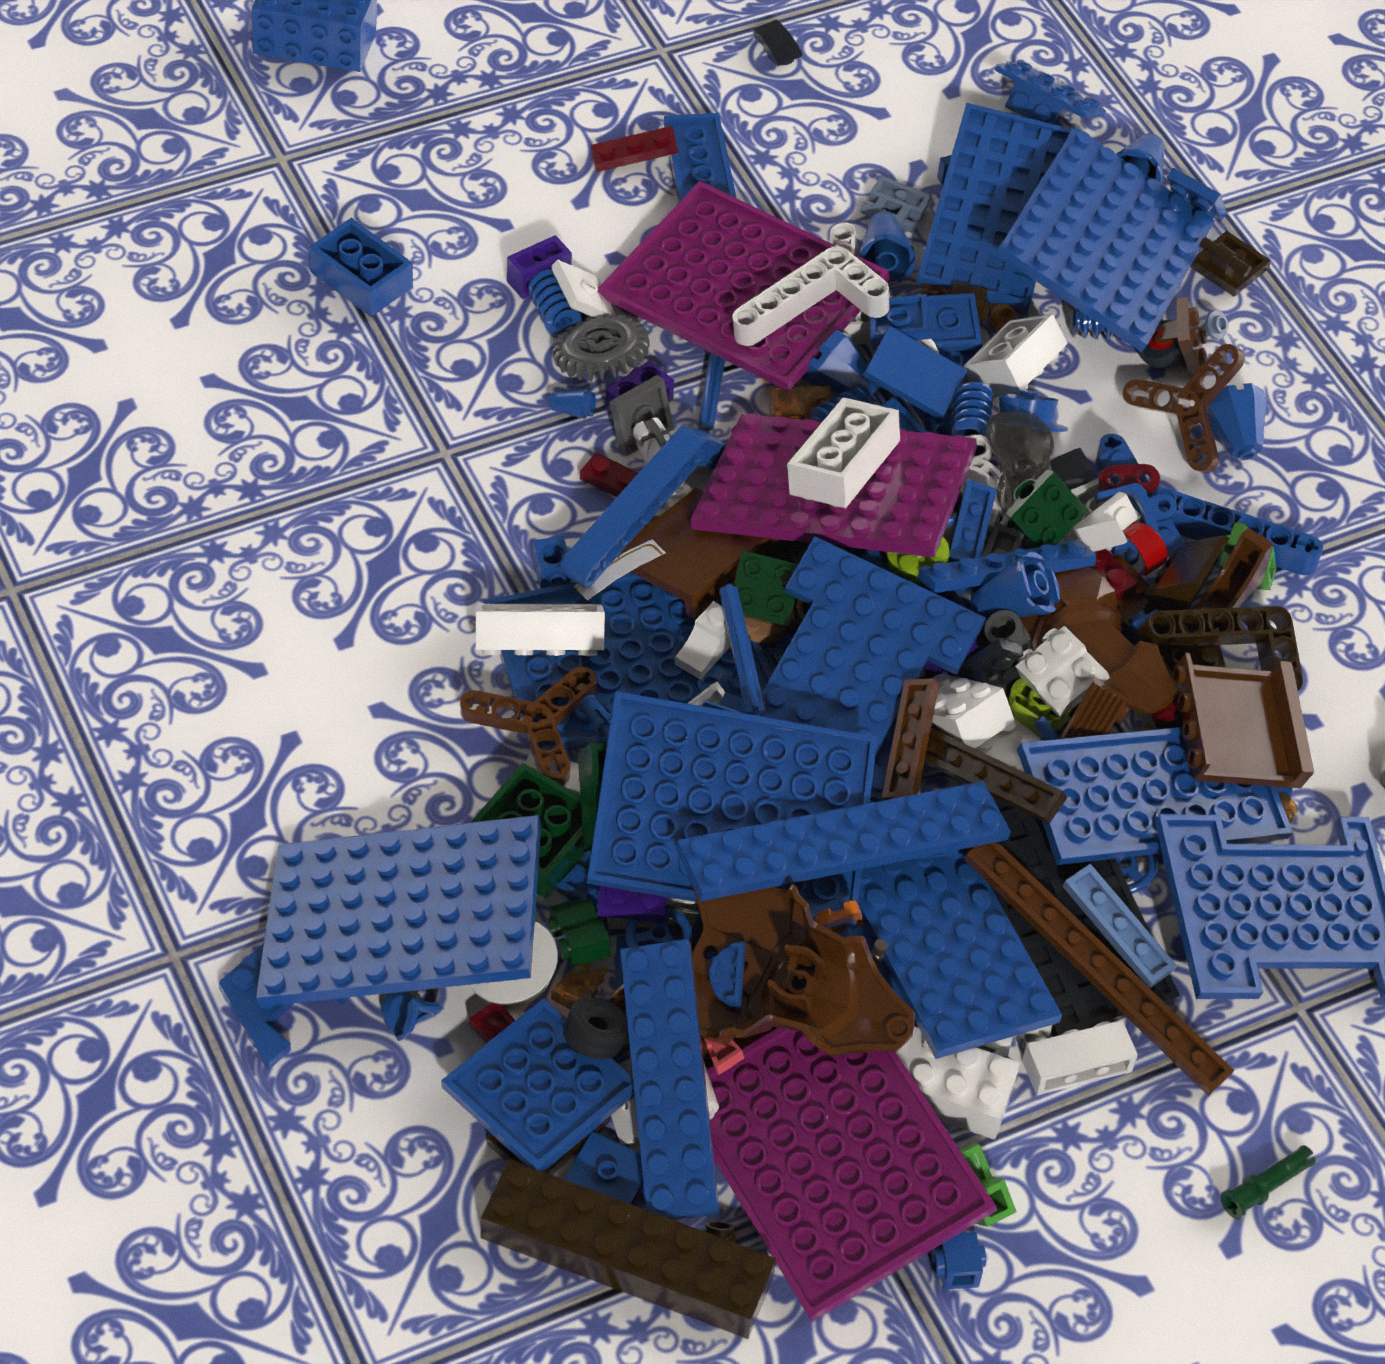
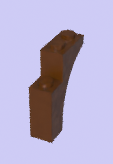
M1247 528L1240 535L1221 572L1193 609L1240 608V605L1262 584L1274 544L1264 536ZM1211 622L1212 627L1219 631L1218 627ZM1182 624L1184 630L1190 633L1189 628Z

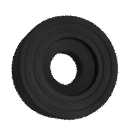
M597 997L581 998L572 1005L563 1026V1035L567 1043L578 1053L593 1059H609L621 1051L627 1038V1016L618 1006L605 999Z

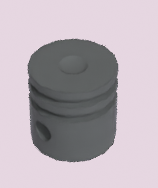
M997 611L986 621L985 635L990 643L998 638L1021 644L1023 652L1029 649L1031 644L1030 635L1019 616L1013 611Z

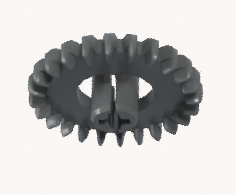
M608 314L606 317L597 315L595 319L588 317L585 318L584 322L578 321L575 323V326L567 327L566 332H562L554 342L552 352L556 366L560 368L562 373L567 371L569 377L577 374L578 380H581L586 371L589 380L592 381L594 373L598 372L601 380L604 381L606 370H609L612 376L616 378L617 367H620L622 372L627 374V362L633 368L637 367V361L643 362L644 355L648 354L650 341L647 330L642 327L641 323L634 321L632 318L628 317L625 319V316L622 315L614 317L613 314Z

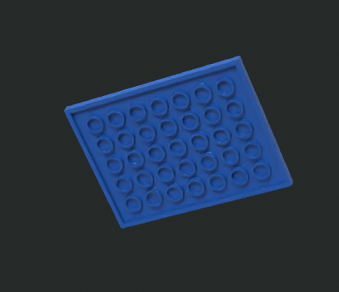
M1074 127L995 254L1142 352L1148 345L1201 248L1199 247L1201 240L1207 237L1215 220L1210 218L1205 212L1186 202L1180 195L1171 192L1156 179H1152L1140 171L1134 164L1122 159L1110 148L1091 138L1088 133Z
M631 572L609 584L588 601L574 587L578 584L576 582L484 600V604H602L605 612L604 650H597V655H578V650H565V655L558 656L546 655V650H533V655H515L514 650H501L500 658L513 697L516 699L534 702L566 674L577 667H587L594 671L597 677L594 695L608 713H612L615 691L687 704L710 685L718 682L725 692L727 691L743 699L731 647L701 680L675 665V656L688 640L694 628L695 619L687 616L684 600ZM749 640L762 692L772 673L760 643ZM555 697L551 700L556 706H564L569 702L564 697ZM579 707L557 725L565 750L606 741L602 736H597L593 730V724L581 712ZM520 713L521 720H523L525 713ZM536 717L535 721L533 722L539 723V720L542 718ZM544 740L538 744V747L542 750H551L555 747V744Z
M615 691L586 883L697 902L689 876L676 851L678 840L870 803L877 737ZM862 869L776 887L788 889L792 884L796 885L799 895L808 902L813 919L818 918L817 912L826 909L835 912L844 909L843 903L851 900L859 902ZM856 921L838 926L854 929Z
M539 815L279 844L256 995L259 1006L264 1007L531 978L541 838Z

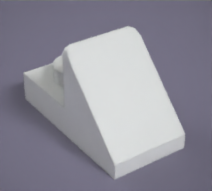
M1119 491L1075 525L1073 529L1079 541L1095 552L1127 543L1128 541L1123 530L1136 521L1138 516L1128 496Z

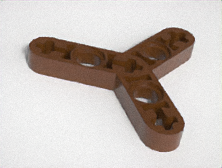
M1223 344L1216 349L1184 388L1132 379L1123 388V398L1128 404L1137 408L1177 415L1190 467L1204 474L1210 473L1217 467L1219 456L1207 407L1242 368L1245 360L1244 353L1240 348L1232 344ZM1227 353L1232 354L1233 362L1231 364L1227 363V358L1225 357ZM1216 365L1220 366V369L1224 371L1223 374L1219 370L1215 369ZM1214 373L1216 377L1214 386L1205 389L1203 384L1205 376ZM1139 390L1149 393V399L1142 396L1135 397L1133 393ZM1163 391H1168L1170 395L1169 402L1164 406H1160L1158 404L1159 394ZM1179 399L1193 400L1195 404L1194 406L1186 407L1178 404ZM1200 423L1203 427L1202 435L1197 439H1193L1190 433L1191 428L1195 424ZM1202 453L1208 455V458L1204 460L1205 465L1198 462L1203 457Z
M577 667L566 674L534 702L483 691H468L460 699V714L465 721L526 734L538 771L564 786L570 779V762L557 725L574 712L585 697L594 695L597 677L593 670L587 667ZM555 697H564L569 702L564 706H556L551 700ZM473 704L479 705L475 710L470 709L473 707ZM489 706L492 707V714L487 713L489 712ZM506 708L511 709L515 714L510 718H502L497 713L501 709ZM520 713H525L523 720H520ZM536 717L542 718L539 720V723L533 722L535 721ZM548 740L553 742L555 747L551 750H542L538 747V744L541 741ZM555 760L556 769L558 772H561L560 774H555L553 770H550L551 761Z

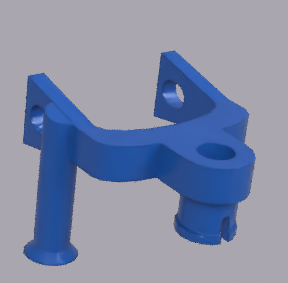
M1132 483L1098 492L1094 498L1095 503L1098 504L1109 500L1119 491L1131 495L1140 507L1144 523L1157 533V523L1170 519L1177 508L1176 501L1171 495L1160 494L1148 497L1146 490L1139 483ZM1159 506L1165 507L1166 509H1168V511H1161L1159 509ZM1131 541L1114 546L1111 549L1113 556L1121 554L1130 565L1136 564L1139 560V551Z

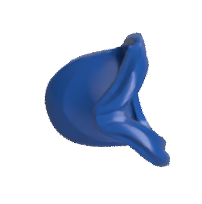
M407 991L389 993L381 1004L383 1021L394 1034L397 1041H401L409 1036L415 1025L420 1021L436 1016L444 1010L441 1003L422 1001Z

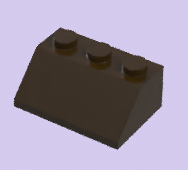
M1222 535L1185 542L1179 552L1173 550L1165 566H1162L1154 582L1152 581L1144 595V598L1148 600L1144 612L1149 614L1155 609L1158 611L1189 610L1207 582L1229 537Z

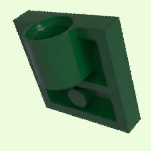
M1048 468L1037 480L1028 479L1016 488L1014 492L1016 502L1005 514L1039 548L1045 544L1057 545L1089 510L1062 480Z
M742 550L733 586L738 588L744 617L789 628L796 598L785 593V587L798 564Z

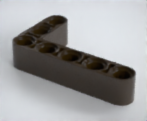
M1265 606L1157 611L1138 628L1139 640L1158 645V648L1256 643L1261 671L1272 672L1280 661L1292 662L1297 690L1299 691L1302 688L1303 675L1293 620L1288 610L1283 607ZM1240 621L1247 626L1248 630L1242 627ZM1270 621L1276 625V628L1270 624ZM1211 622L1218 627L1219 631L1212 627ZM1182 624L1189 628L1190 633L1184 630ZM1152 625L1158 627L1161 634L1157 633ZM1275 650L1281 654L1282 659L1276 655Z

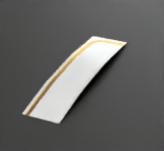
M653 539L616 558L591 587L584 588L579 584H576L574 587L588 601L615 580L640 565L666 554V552Z

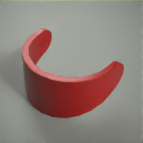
M1133 522L1123 530L1124 535L1134 544L1144 561L1146 568L1141 571L1143 576L1152 573L1166 562V545L1160 535L1150 526L1140 522Z

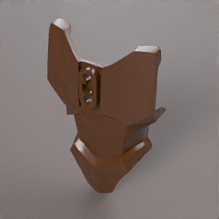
M1089 567L1055 572L1060 590V600L1054 603V607L1057 609L1045 615L1020 618L1030 635L1031 644L1029 649L1034 651L1043 643L1042 639L1049 630L1054 628L1059 630L1065 626L1085 645L1087 652L1108 672L1110 678L1104 683L1129 697L1125 705L1131 710L1150 715L1168 707L1178 690L1162 660L1158 645L1143 641L1133 645L1121 634L1122 617L1117 609L1114 588L1101 574ZM984 624V626H983V628H982V631H983V633H984V636H985L987 645H989V644H991V643L989 642L988 638H987L986 635H985V624ZM1018 660L1013 662L1012 665L1016 666L1018 664ZM1079 704L1072 708L1070 717H1072Z
M792 884L788 889L771 887L701 902L693 887L704 930L692 953L701 1037L715 1043L728 1045L735 1037L747 1038L769 1031L773 1026L802 1032L805 1039L832 1057L865 1052H897L910 1040L915 1025V1012L896 994L880 974L865 937H843L815 923L809 904L799 895L796 885ZM746 941L745 964L748 968L744 971L742 1008L737 1009L728 1007L718 1000L712 991L709 978V968L712 959L708 960L705 957L710 951H715L718 955L722 950L728 948L729 944Z

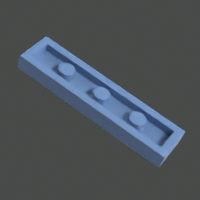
M1091 864L1064 882L1063 888L1149 988L1175 970L1177 965Z

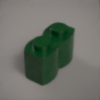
M588 897L549 908L550 918L546 919V927L552 937L557 939V949L562 960L567 959L571 967H576L611 957L610 938L604 924L597 916L593 903Z

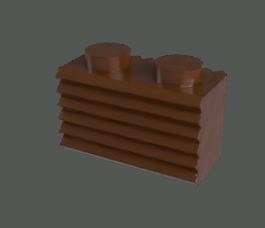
M1094 678L1060 737L1066 739L1110 734L1109 731L1113 724L1116 722L1121 725L1130 708L1125 705L1129 697Z

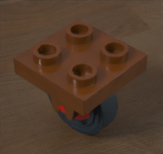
M1187 296L1176 299L1177 319L1161 320L1148 345L1140 352V355L1149 366L1156 368L1169 367L1180 361H1186L1190 375L1193 377L1208 360L1206 350L1203 348V344L1207 343V337L1204 327H1199L1198 325L1200 324L1197 307L1192 308Z

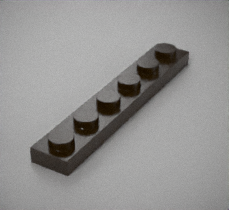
M931 728L925 764L966 784L984 781L992 797L1050 824L1068 798L1064 791Z

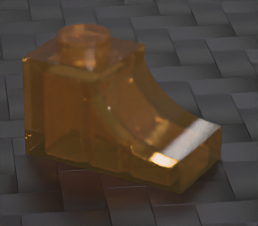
M830 385L792 387L789 392L782 388H771L769 402L770 417L808 420L811 409L819 407L822 403L828 402L831 399Z

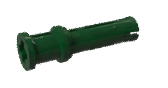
M1302 1145L1258 1176L1254 1174L1248 1175L1243 1178L1242 1184L1233 1190L1227 1189L1223 1191L1220 1195V1200L1225 1211L1232 1218L1239 1220L1254 1205H1262L1267 1202L1269 1193L1307 1168L1315 1165V1157L1306 1159L1313 1154L1312 1150Z

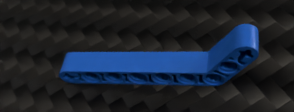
M681 426L567 552L561 561L559 572L584 588L591 587L698 465L715 469L727 444L705 431Z
M1106 434L1100 439L1095 460L1099 474L1104 469L1099 456L1126 442L1120 435ZM1161 486L1155 492L1157 495H1171L1175 499L1177 508L1171 520L1179 534L1183 537L1201 540L1231 535L1234 523H1246L1247 528L1264 536L1274 544L1278 568L1300 575H1311L1317 569L1323 551V544L1315 536Z

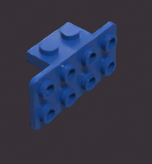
M1017 60V62L1007 61L1003 64H997L994 69L1015 81L1005 107L1022 117L1057 125L1064 109L1085 119L1104 116L1106 112L1104 108L1100 107L1101 103L1098 100L1079 96L1077 89L1069 85L1063 84L1061 86L1055 83V78L1047 73L1040 72L1038 74L1031 70L1032 65L1021 60Z

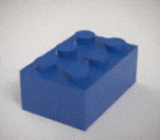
M350 218L309 246L310 272L370 317L413 288V263L353 218Z

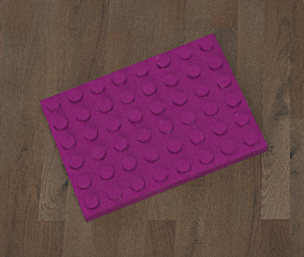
M701 181L691 189L598 287V292L608 302L788 392L808 371L811 359L813 357L816 359L820 357L821 352L818 350L821 345L837 329L844 330L861 311L840 292L835 290L756 344L744 346L737 343L734 336L732 317L737 308L825 250L836 245ZM853 254L886 282L889 280L888 270Z
M741 414L690 519L691 529L806 543H811L815 536L834 546L935 557L976 452L977 438H969L962 435H940L932 432H911L899 429V443L846 508L789 494L787 463L822 422L788 419L786 417L759 416L757 414Z
M777 1028L743 1048L744 1059L722 1074L718 1075L714 1066L707 1069L719 1105L718 1111L710 1120L714 1161L771 1256L777 1258V1266L811 1322L997 1211L991 1197L896 1052H865L832 1057L805 1039L802 1032Z

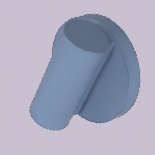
M1214 310L1207 314L1205 323L1202 325L1205 329L1206 337L1222 339L1226 335L1228 320L1223 312Z

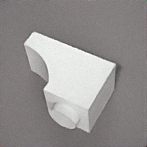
M713 601L695 620L694 628L688 640L675 656V665L700 680L731 647L721 605Z

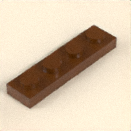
M905 679L882 792L883 800L915 795L919 792L939 683L935 679Z

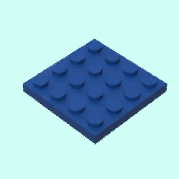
M545 998L540 1000L441 1080L442 1089L525 1165L543 1172L635 1096L633 1077L612 1058L593 1059L578 1053L567 1043L563 1035L566 1017Z

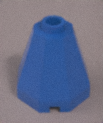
M837 329L821 345L818 350L821 352L818 359L815 357L811 359L809 369L802 378L811 385L837 394L847 392L852 387H859L871 398L878 385L863 376L869 363L852 337L843 330Z
M1252 383L1243 384L1244 389L1237 390L1236 385H1229L1224 387L1207 407L1211 427L1231 456L1241 460H1250L1255 458L1263 447L1266 411L1265 393L1263 389Z

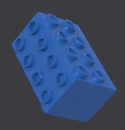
M255 0L252 6L253 54L360 72L376 36L377 0Z

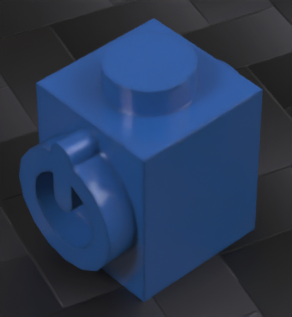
M963 1231L932 1250L933 1274L936 1279L942 1278L944 1290L979 1287L983 1267L986 1266V1251L984 1245H979L977 1232L966 1233Z

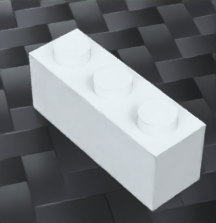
M1123 1020L1113 1023L1105 1021L1092 1028L1080 1031L1072 1029L1059 1036L1036 1038L1026 1044L1022 1062L1036 1095H1041L1130 1073L1133 1071L1138 1054Z

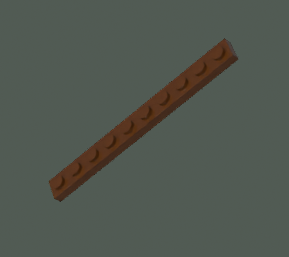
M998 842L975 846L966 854L964 860L1204 1093L1210 1096L1232 1075L1235 1070Z

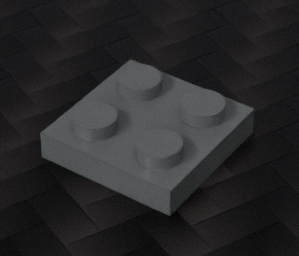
M658 375L609 402L619 451L626 456L638 450L633 436V428L637 423L658 418L667 432L674 430L665 381Z

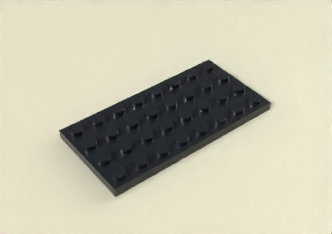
M993 797L1011 830L1008 840L998 843L1139 978L1063 888V884L1067 879L1091 864L1150 933L1116 859L1057 865L1042 821ZM990 885L1062 1013L1060 1023L1053 1024L1051 1031L1054 1037L1072 1029L1080 1031L1092 1028L1101 1022L1108 1021L1112 1023L1127 1018ZM1170 974L1150 988L1165 1004L1175 1002L1180 997Z

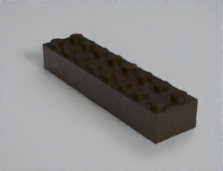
M511 1159L508 1160L481 1216V1239L749 1339L774 1278L777 1258L546 1172L537 1171L535 1168Z

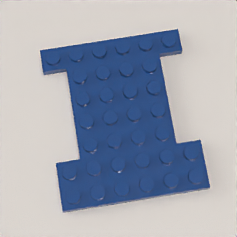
M814 536L785 587V593L810 604L811 607L761 693L765 710L764 713L758 716L876 736V757L897 719L905 679H918L928 661L957 675L982 630L986 618ZM726 691L719 704L746 713L743 699ZM874 764L870 797L872 802L883 801L882 792L887 769L877 764Z
M1158 815L1155 819L1156 830L1196 999H1259L1264 992L1258 969H1373L1380 997L1385 999V873L1370 817H1339L1335 822V827L1340 845L1227 844L1220 815Z

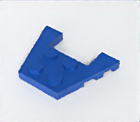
M263 943L219 981V990L238 1022H241L247 1032L248 1039L260 1054L264 1066L270 1070L291 1051V1043L270 1027V1025L294 1003L259 1006L256 995ZM350 997L336 1000L344 1004Z

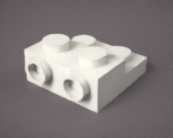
M1065 626L1059 630L1055 628L1049 630L1042 639L1043 643L1034 651L1032 649L1025 650L1023 652L1024 656L1018 659V664L1015 666L1020 678L1060 718L1081 702L1094 678L1103 683L1110 678L1108 672L1087 652L1085 645Z

